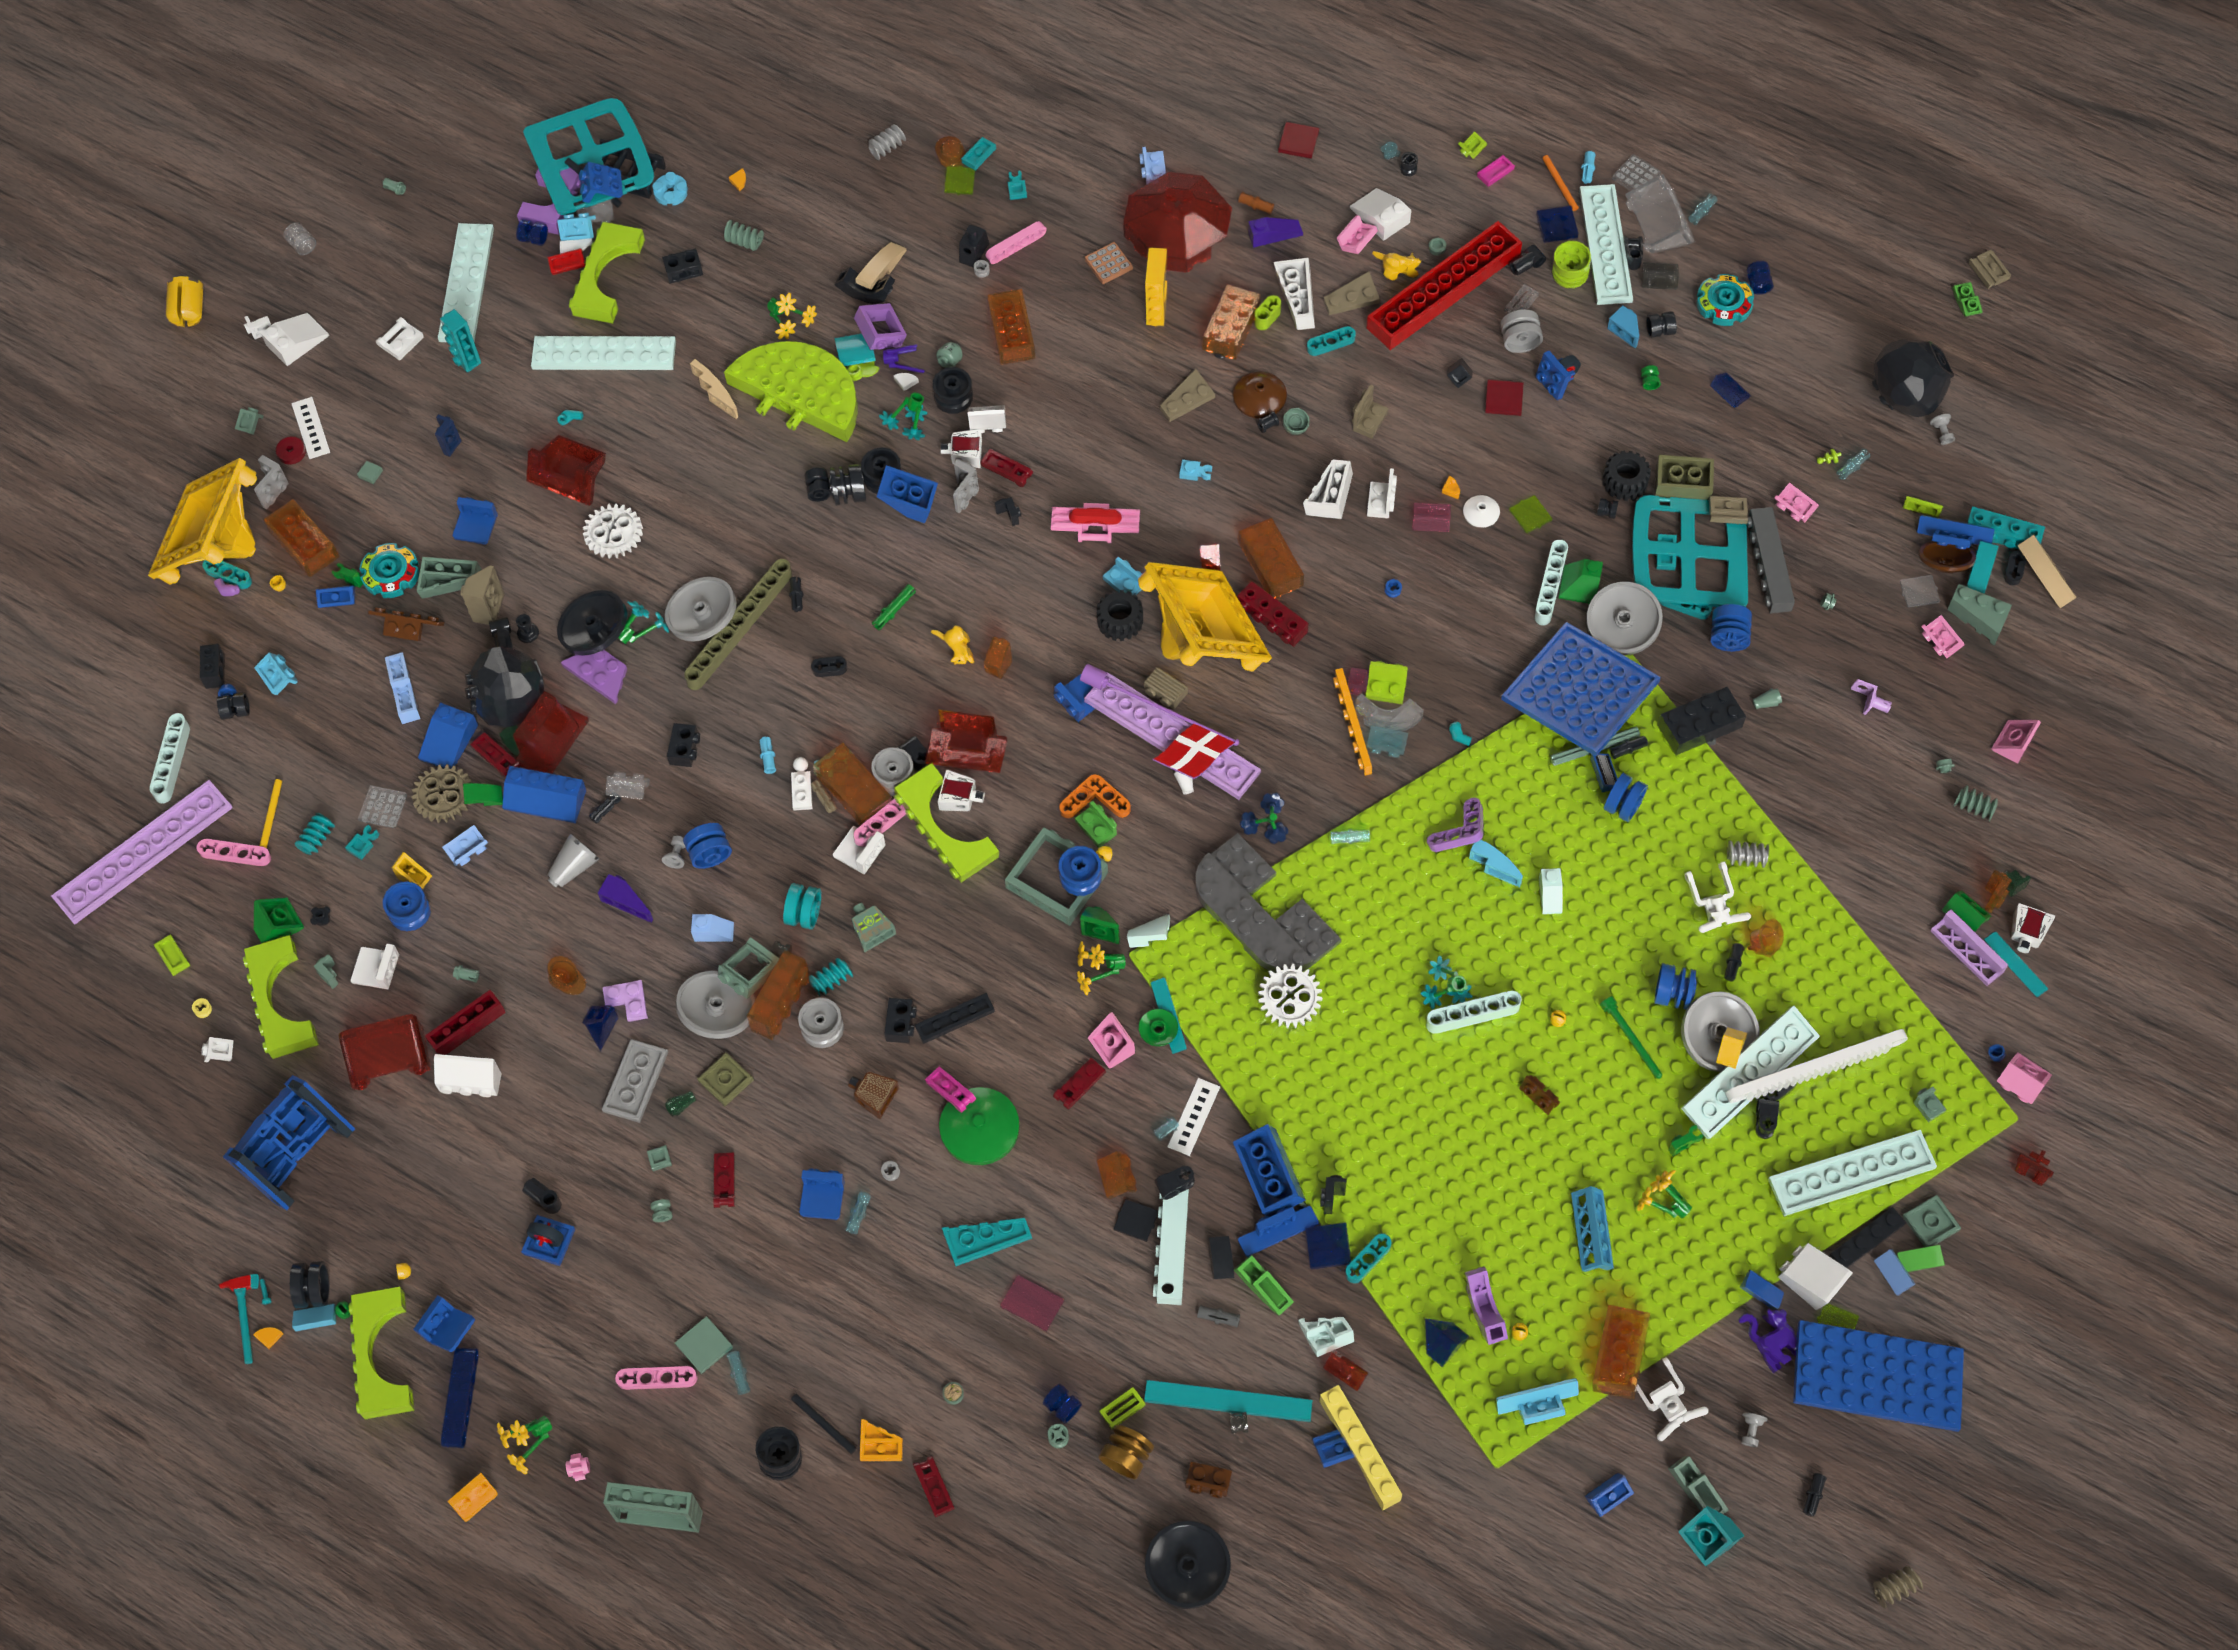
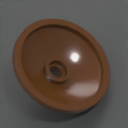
M1252 372L1243 376L1236 383L1233 390V399L1236 407L1243 414L1252 418H1263L1269 415L1271 411L1277 414L1284 407L1287 391L1284 383L1277 376L1268 372Z
M1936 541L1924 544L1919 550L1920 560L1926 566L1942 573L1965 571L1972 567L1976 561V554L1971 548L1958 549L1955 545L1951 544L1947 546L1938 545Z

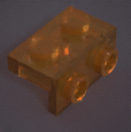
M1994 870L1985 887L1987 891L1992 893L1985 907V910L1990 913L1995 908L1999 909L2010 892L2007 889L2012 880L2003 872Z
M1116 1151L1097 1160L1107 1198L1112 1199L1127 1191L1132 1193L1137 1191L1135 1186L1136 1179L1130 1167L1131 1161L1126 1154Z

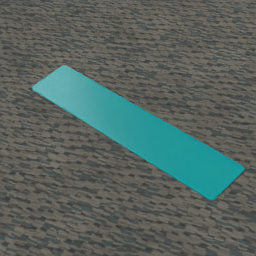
M1997 932L1984 939L2036 997H2039L2048 990L2047 986Z
M1161 978L1153 981L1151 986L1158 1009L1169 1011L1178 1022V1033L1175 1039L1169 1043L1172 1054L1186 1050L1187 1047L1166 979Z

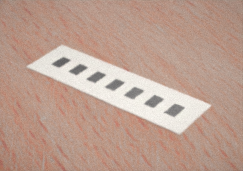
M310 397L292 403L309 459L330 453L313 398Z
M1198 1078L1168 1148L1190 1156L1220 1086Z

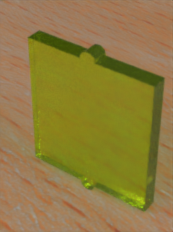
M947 166L944 193L973 195L975 170L963 166Z
M1535 495L1524 501L1521 500L1519 504L1509 508V511L1526 533L1537 528L1540 529L1541 526L1552 521V517Z
M1826 1304L1823 1306L1820 1315L1817 1316V1323L1855 1330L1859 1316L1831 1304Z

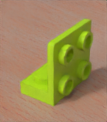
M1371 661L1365 699L1403 705L1408 667L1401 664L1393 665L1382 661Z

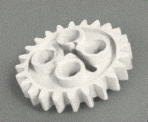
M608 504L607 509L601 506L600 512L594 510L595 515L589 514L590 520H585L586 526H583L585 543L590 551L594 550L595 555L600 552L602 558L605 554L608 555L609 559L612 554L616 558H618L619 553L625 556L626 550L631 553L630 547L637 548L636 542H641L640 536L643 535V527L640 517H637L636 512L632 513L631 508L626 510L625 505L618 508V505L615 504L614 508H611L610 504Z
M1284 964L1283 970H1280L1277 966L1276 973L1271 970L1269 971L1271 978L1264 976L1263 979L1266 984H1260L1264 991L1258 992V995L1263 996V998L1259 999L1258 1002L1264 1003L1261 1011H1268L1265 1017L1272 1016L1271 1023L1278 1020L1279 1027L1284 1022L1286 1023V1028L1289 1027L1290 1023H1293L1294 1028H1297V1022L1304 1026V1019L1310 1022L1312 1020L1310 1014L1317 1015L1314 1008L1320 1009L1321 1007L1316 1002L1322 1001V997L1317 996L1322 993V989H1316L1320 982H1313L1315 975L1309 977V969L1303 973L1302 966L1295 970L1294 964H1292L1291 969H1288L1286 964ZM1293 978L1297 984L1294 987H1290L1287 985L1286 980ZM1300 985H1304V988L1294 994V1000L1289 998L1282 1006L1276 1007L1278 1003L1286 999L1287 992L1292 994ZM1277 990L1281 992L1282 997L1274 999L1271 996V992ZM1306 993L1310 999L1307 1002H1302L1299 999V995ZM1290 1005L1294 1008L1295 1012L1293 1014H1286L1283 1008Z

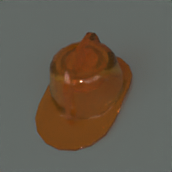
M947 136L936 142L935 150L939 161L944 167L958 169L963 165L961 158L966 152L958 138Z
M1770 919L1760 928L1752 931L1750 944L1747 947L1748 950H1753L1758 955L1772 957L1783 944L1784 932L1781 924L1776 919Z
M556 956L550 959L547 964L549 983L554 988L568 995L582 993L586 988V982L575 964L563 956Z

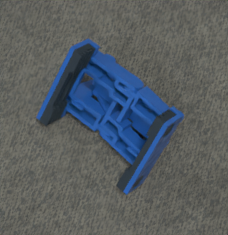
M294 1075L284 1084L287 1087H284L279 1092V1095L263 1111V1114L255 1119L235 1148L230 1147L223 1156L227 1162L269 1200L285 1210H288L295 1201L279 1187L296 1167V1161H299L329 1128L346 1138L355 1130L306 1081ZM305 1119L306 1121L294 1133L293 1131ZM278 1134L283 1137L281 1141L276 1138Z

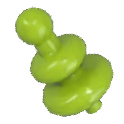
M1831 449L1830 455L1826 452L1823 458L1819 457L1817 459V463L1822 464L1826 461L1827 464H1830L1831 460L1834 463H1838V457L1841 456V452L1836 453L1835 449Z

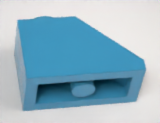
M1622 306L1609 318L1607 329L1636 348L1639 340L1637 315L1631 309Z

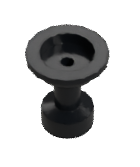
M527 614L519 615L516 618L518 639L524 643L535 641L539 636L538 627L532 624Z

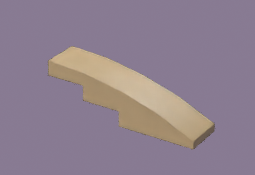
M892 242L886 245L856 277V283L872 289L877 281L884 278L886 273L890 274L906 252V248Z
M694 359L690 363L692 373L699 377L700 385L707 391L709 401L737 419V408L725 387L709 369Z
M2034 535L2018 545L2060 608L2076 598V595L2066 583L2055 563Z

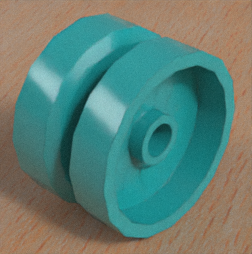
M792 883L784 905V924L796 926L800 922L801 928L812 930L815 927L820 911L821 889L809 886L805 891L804 885Z

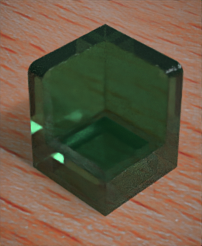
M517 725L507 727L499 734L502 743L516 757L531 746L528 737Z
M2015 869L2011 873L2008 871L2003 873L1999 883L2012 897L2027 887L2031 877L2028 875L2022 878Z

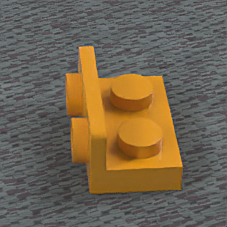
M480 1473L449 1499L448 1503L467 1522L492 1501L498 1493L483 1474Z

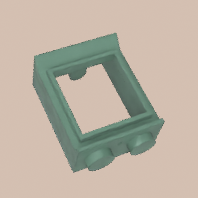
M750 937L744 946L722 965H719L718 978L722 983L733 988L738 995L748 999L778 972L780 958ZM753 952L757 955V960L761 964L766 962L768 965L748 981L733 968Z

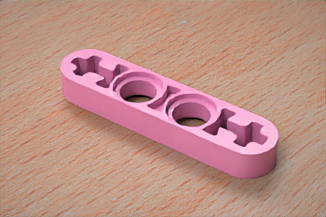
M1035 222L991 247L985 256L991 264L998 263L1044 236L1047 229L1042 222Z
M895 799L889 802L854 831L855 844L864 847L868 839L874 836L877 831L881 834L906 815L904 806L899 805ZM892 811L896 814L894 817L891 818L885 816L886 812ZM877 822L882 826L879 829H874L871 825Z
M203 839L197 844V851L203 858L256 866H265L271 861V854L265 847L212 839ZM207 846H209V847L211 848V849H206L205 852H204V850H203V848H207ZM225 847L230 848L229 853L226 855L220 854L221 849ZM247 850V856L243 858L238 857L240 851ZM262 853H264L265 857H261V859L257 857L262 856Z
M689 1366L627 1368L618 1371L615 1379L618 1386L625 1390L683 1388L693 1386L697 1382V1374ZM676 1372H678L679 1377L686 1376L687 1372H689L690 1375L693 1376L689 1378V1381H685V1379L681 1377L678 1378L679 1382H676ZM649 1373L652 1375L651 1381L646 1384L642 1383L640 1380L641 1376ZM664 1373H671L673 1377L670 1382L665 1383L661 1381ZM634 1374H637V1384H635L634 1379L627 1380L625 1384L620 1380L624 1378V1375H628L629 1378H635Z

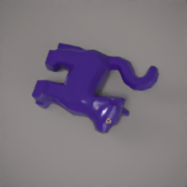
M1769 1309L1767 1310L1768 1315L1764 1314L1762 1316L1775 1330L1761 1337L1757 1334L1759 1326L1757 1319L1751 1314H1742L1738 1319L1739 1323L1746 1321L1750 1323L1748 1334L1751 1340L1756 1343L1758 1350L1763 1355L1765 1363L1772 1373L1782 1368L1780 1363L1785 1365L1792 1360L1789 1355L1783 1354V1348H1788L1796 1356L1797 1338L1794 1330L1787 1323V1312L1784 1309H1775L1773 1311Z

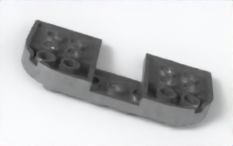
M1237 833L1212 854H1206L1199 863L1196 871V893L1199 901L1217 921H1221L1244 945V950L1264 969L1276 973L1277 966L1280 970H1283L1284 964H1286L1288 969H1291L1292 964H1294L1295 970H1298L1300 966H1302V971L1307 970L1340 944L1342 939L1303 899L1276 920L1254 900L1251 895L1274 878L1276 871Z

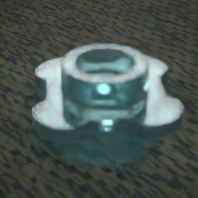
M1387 142L1381 147V152L1384 153V158L1387 160L1400 156L1398 146L1394 142Z

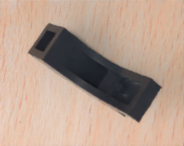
M849 267L841 271L834 284L854 299L866 303L879 304L883 303L893 290L892 285L895 279L888 276L877 281L874 287L869 289L856 283V277L859 273Z

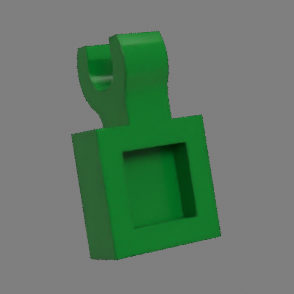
M341 563L337 564L340 569L339 571L331 572L335 578L343 579L350 585L361 588L363 585L360 573L353 568H345Z
M1697 1125L1690 1127L1686 1135H1678L1671 1140L1668 1150L1672 1156L1703 1139V1134L1699 1136L1693 1134L1698 1128Z

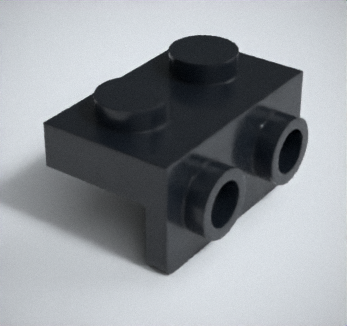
M1339 1175L1326 1177L1325 1188H1321L1320 1207H1324V1214H1332L1334 1195L1345 1196L1346 1178H1342Z

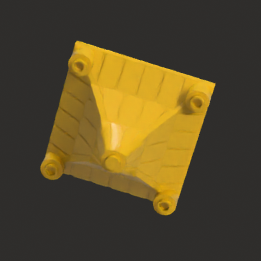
M238 458L186 485L149 571V577L152 579L159 578L171 585L179 580L180 574L177 567L182 564L187 565L207 560L215 565L216 563H221L223 559H244L248 556L251 557L255 553V541L244 517L243 498L240 489L241 484L245 487L252 486L256 482L257 476L256 471L245 465L246 461Z
M1148 562L1144 567L1146 571L1138 578V583L1143 591L1152 592L1156 588L1159 593L1158 599L1163 617L1161 649L1164 657L1172 660L1180 659L1187 666H1194L1203 656L1241 659V665L1247 671H1254L1263 662L1268 663L1272 659L1222 571Z

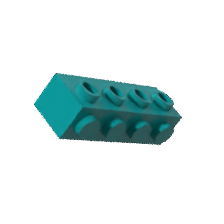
M455 309L444 314L440 318L442 323L441 329L446 335L444 337L446 342L450 345L448 349L454 356L452 359L458 367L461 366L468 373L481 364V360L467 321Z
M1973 506L1967 519L1968 524L1994 528L1992 543L2005 545L2008 548L2019 549L2018 545L2032 535L2041 544L2045 526Z

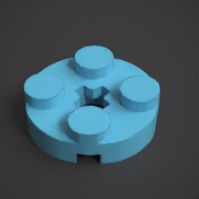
M674 172L666 173V175L658 178L652 185L655 199L662 205H678L687 197L688 187L685 179L675 175ZM673 188L674 191H670V190H669V191L667 192V189Z

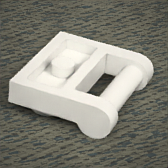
M402 317L396 320L397 323L383 337H379L376 340L379 347L398 360H401L424 338L422 332L408 324ZM401 328H403L404 330L390 344H388L387 342Z

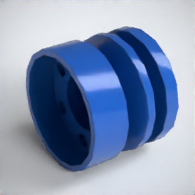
M1726 604L1715 608L1712 613V645L1717 649L1731 652L1746 649L1751 642V611L1744 606L1736 604Z
M1662 963L1654 1004L1668 1006L1670 999L1674 998L1675 1008H1679L1680 1001L1683 1000V1009L1687 1010L1695 995L1697 984L1696 970L1690 969L1688 977H1685L1686 968L1683 967L1680 974L1675 975L1676 968L1674 965Z

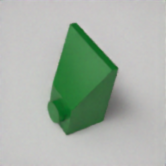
M1583 559L1564 565L1559 599L1590 604L1593 597L1598 593L1603 562Z
M288 898L259 899L254 901V931L261 943L288 935L292 936L304 928Z
M1087 906L1080 918L1081 934L1119 944V924L1102 908Z

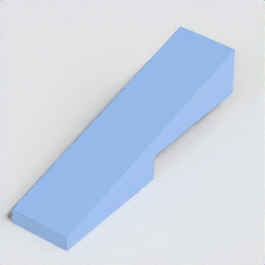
M403 652L385 657L390 684L402 724L419 720L420 715Z

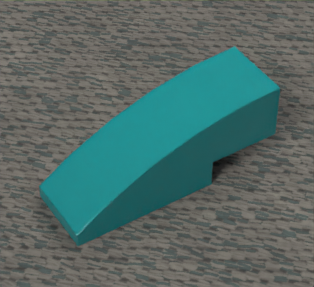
M1980 541L1976 551V561L1971 567L1966 587L1985 594L1999 546Z

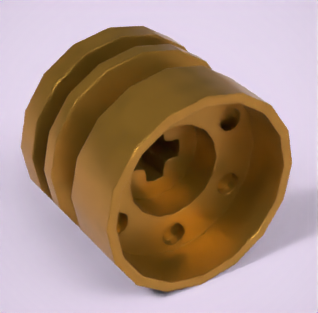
M1116 1425L1113 1429L1115 1434H1111L1109 1440L1114 1445L1105 1444L1098 1456L1099 1460L1118 1474L1135 1480L1143 1469V1464L1138 1459L1148 1460V1453H1152L1154 1445L1139 1432L1122 1425Z

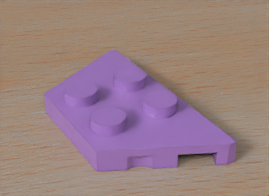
M602 650L591 655H575L561 662L562 667L614 704L618 702V694L623 685L627 666L614 656Z

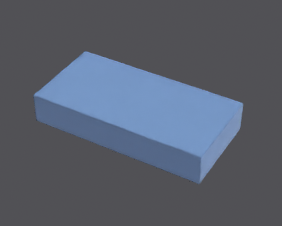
M1893 1249L1888 1250L1874 1260L1897 1296L1915 1285V1282Z

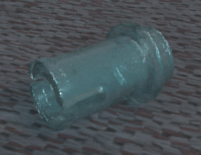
M1174 1117L1166 1118V1122L1154 1130L1153 1133L1162 1141L1171 1132L1177 1131L1179 1124Z

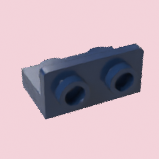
M438 414L436 418L440 426L437 428L435 436L444 455L450 457L460 444L461 438L454 425V421L448 416L444 417Z

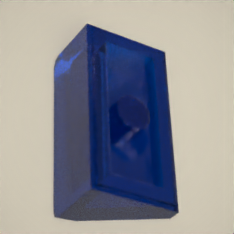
M1728 373L1716 375L1710 384L1733 408L1738 407L1751 396Z

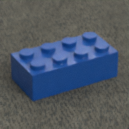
M1267 1124L1233 1142L1262 1214L1271 1217L1276 1215V1212L1282 1208L1289 1209L1306 1201L1277 1130Z

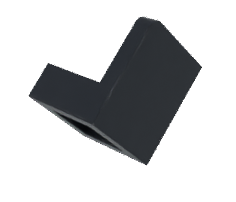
M1462 358L1447 370V376L1457 388L1469 381L1473 375L1472 369Z

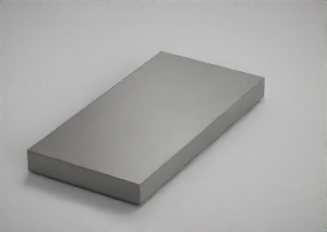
M630 1039L602 1111L640 1123L668 1055V1050Z

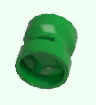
M1649 365L1641 369L1642 385L1645 390H1655L1660 387L1661 382L1658 377L1659 369L1657 366Z

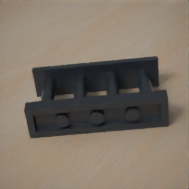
M600 139L599 142L601 145L606 142H609L610 140ZM626 148L611 153V155L618 156L613 168L620 170L625 159L634 161L627 175H621V181L633 177L638 168L631 149ZM647 152L653 172H655L656 168L665 170L664 157ZM610 154L602 158L604 164ZM634 182L625 185V188L634 186ZM650 185L627 192L648 199L652 195Z

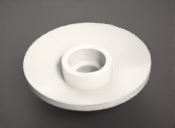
M1484 495L1471 497L1463 507V515L1466 521L1475 527L1483 528L1493 525L1498 520L1500 514L1497 502Z

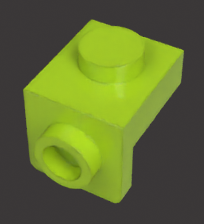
M1475 131L1464 143L1461 141L1458 143L1461 147L1459 151L1466 158L1470 156L1472 159L1488 145Z

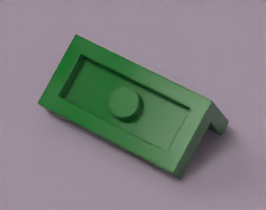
M1962 890L1955 893L1942 909L1945 914L1952 910L1974 932L1991 917L1986 910Z

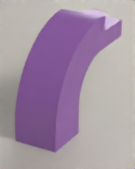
M1484 1266L1465 1272L1467 1280L1466 1289L1470 1304L1486 1342L1490 1345L1508 1339L1505 1321L1501 1317L1492 1296L1487 1269Z

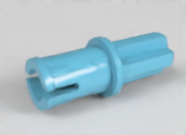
M1592 151L1585 153L1584 164L1581 167L1584 184L1592 182L1595 170L1594 161L1596 154Z
M764 736L760 739V758L763 759L764 772L772 774L776 772L775 752L772 750L771 738Z

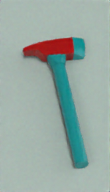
M258 1274L241 1276L219 1284L221 1289L229 1288L237 1296L245 1364L253 1363L245 1294L246 1290L259 1287Z

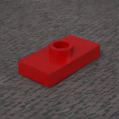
M581 248L548 257L552 275L586 266Z

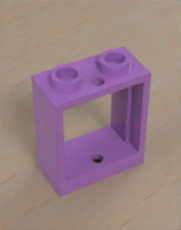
M890 303L858 307L854 319L870 350L902 346L907 334ZM886 321L891 333L878 334L872 322Z

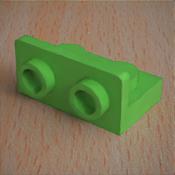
M1091 801L1089 803L1090 807L1075 818V822L1099 848L1117 835V824L1113 818H1108L1105 815V811L1100 804L1096 805L1094 801Z

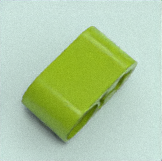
M1271 295L1267 297L1255 310L1254 326L1258 330L1268 329L1280 316L1281 299L1278 296Z

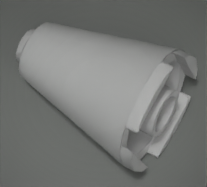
M570 834L547 874L550 877L548 881L555 887L558 885L563 887L595 864L600 858Z

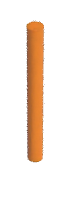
M1548 155L1543 156L1542 160L1572 211L1578 210L1577 203Z

